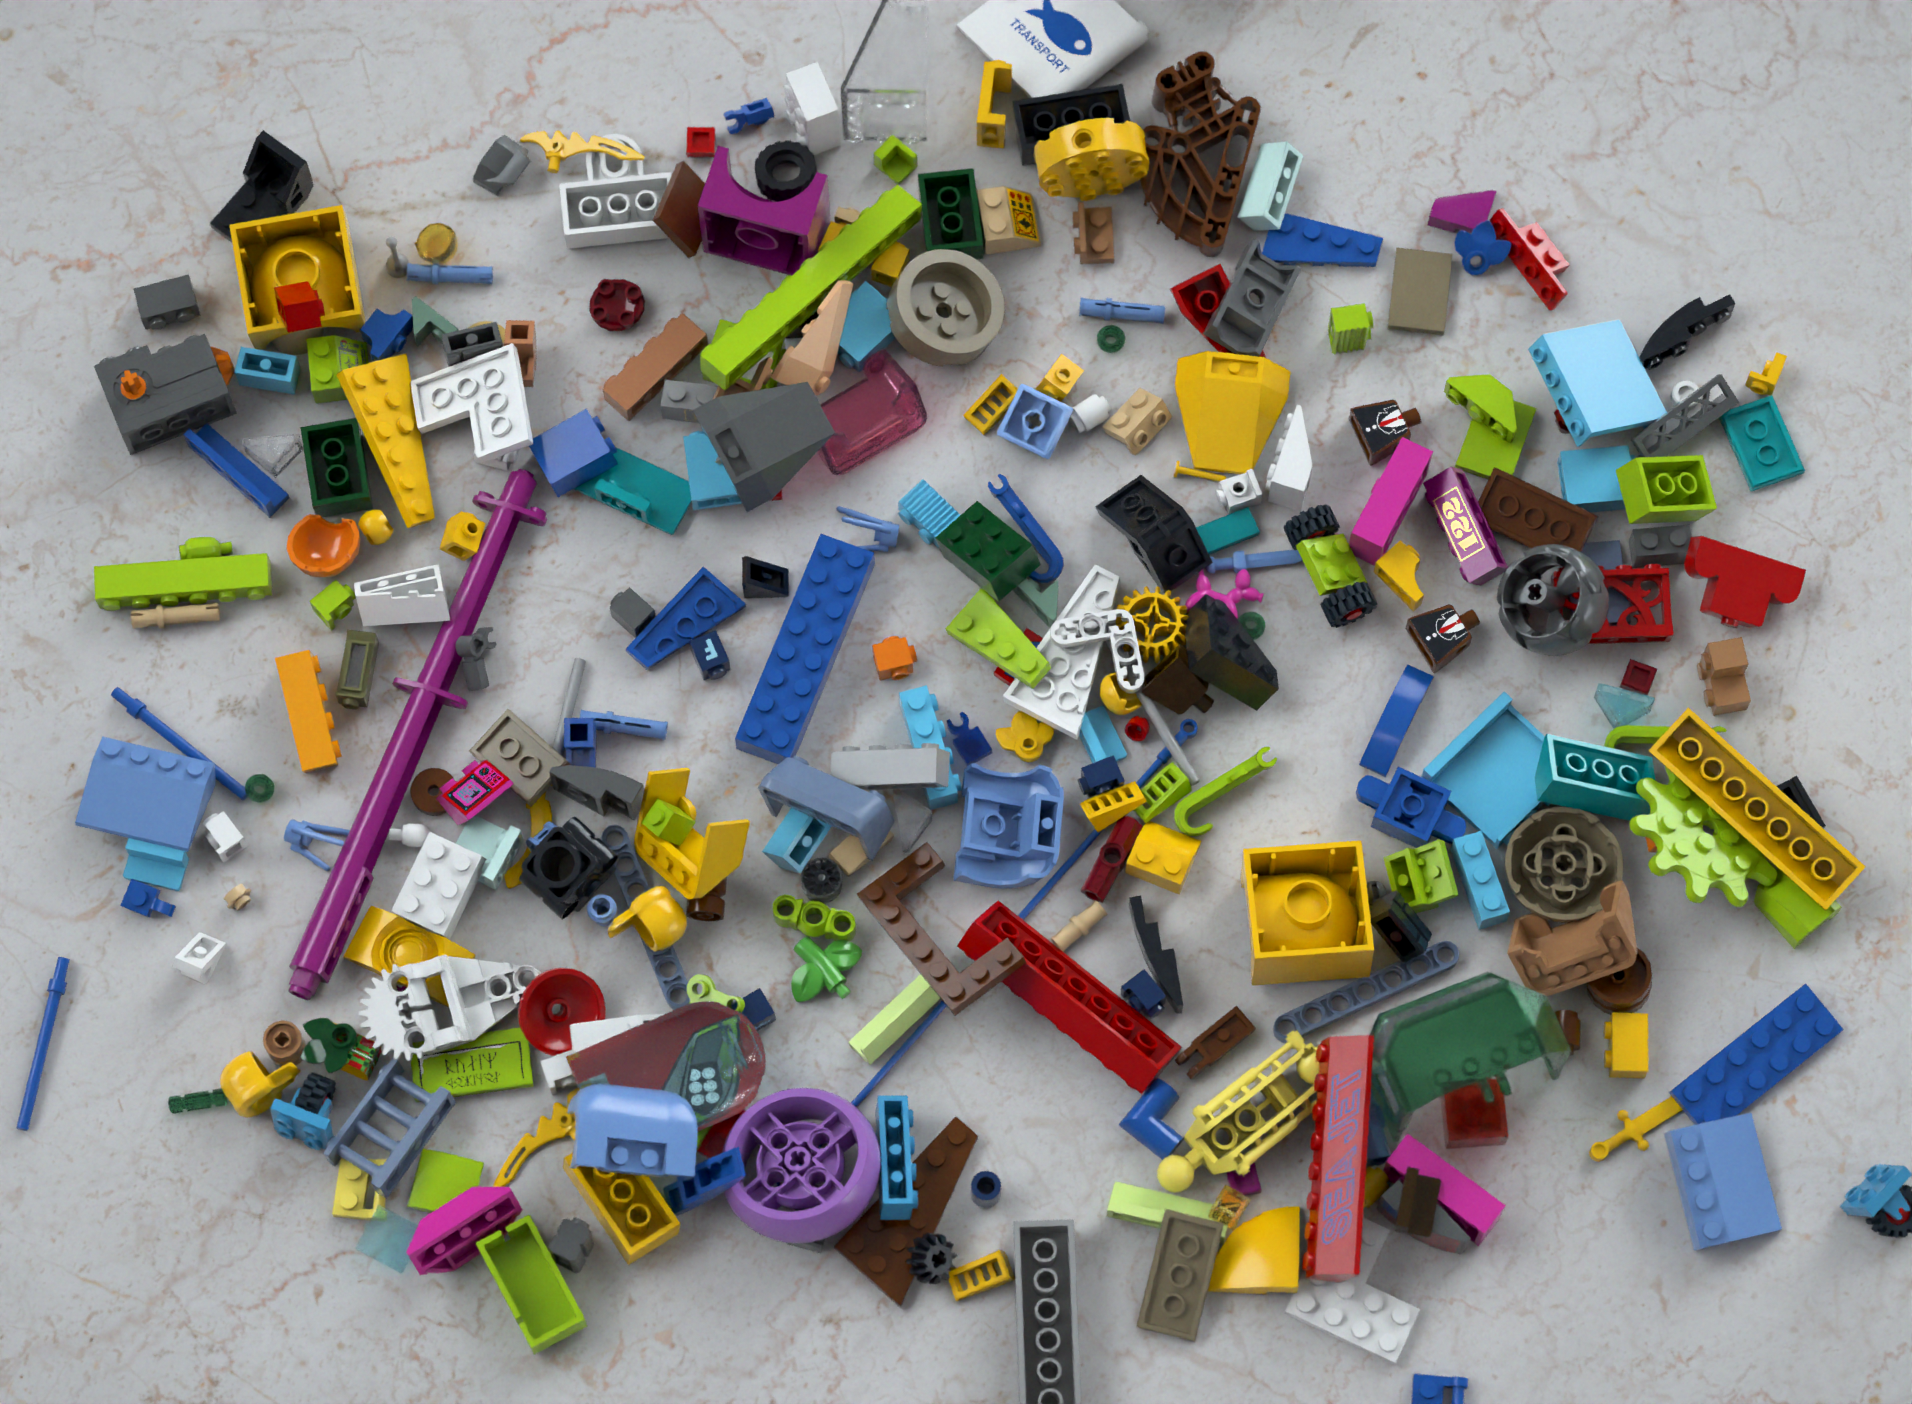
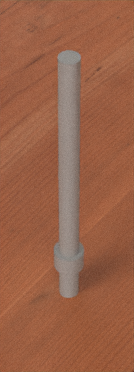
M1105 641L1109 649L1111 650L1110 641ZM1121 645L1118 647L1117 652L1120 657H1131L1128 651L1125 652ZM1132 664L1126 666V678L1130 685L1133 686L1139 678L1133 677L1131 671ZM1141 688L1138 692H1135L1179 769L1187 776L1190 785L1197 784L1200 781L1156 704L1151 698L1141 693Z

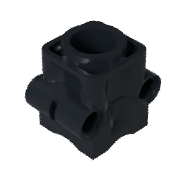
M575 816L569 819L562 827L557 826L550 830L522 863L523 872L519 880L538 898L542 897V902L558 917L565 919L573 911L579 912L596 890L617 869L614 864L618 859V855L600 838L595 839V834ZM572 854L574 869L569 877L561 880L558 873L559 864L565 856Z

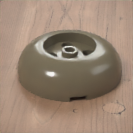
M1552 807L1534 813L1514 831L1506 849L1505 873L1512 893L1527 910L1546 920L1575 922L1603 909L1600 903L1601 891L1607 885L1622 880L1623 856L1615 835L1600 822L1599 818L1581 809ZM1542 850H1552L1554 857L1552 859L1543 858ZM1577 850L1583 855V859L1576 861L1571 852ZM1564 866L1567 869V871H1561L1560 868L1557 867ZM1550 877L1553 880V885L1545 886L1542 884L1541 879ZM1574 878L1580 879L1583 883L1582 888L1571 885V880Z

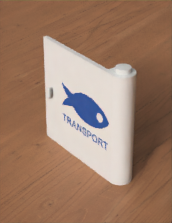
M988 0L957 24V28L991 61L1002 60L1012 64V81L1028 95V98L1085 90L1148 41L1147 34H1149L1147 27L1142 21H1136L1114 0Z

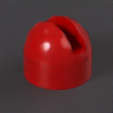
M1134 716L1126 724L1125 733L1134 741H1143L1149 733L1150 724L1145 717Z

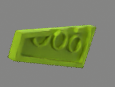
M982 588L945 628L948 635L1032 689L1051 669L1045 657Z

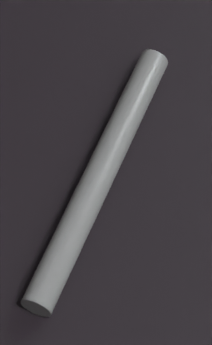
M575 658L552 747L560 755H563L564 718H572L586 663L581 658Z

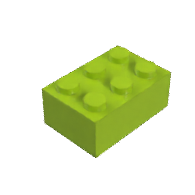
M1703 455L1634 458L1615 470L1629 524L1697 521L1717 509Z

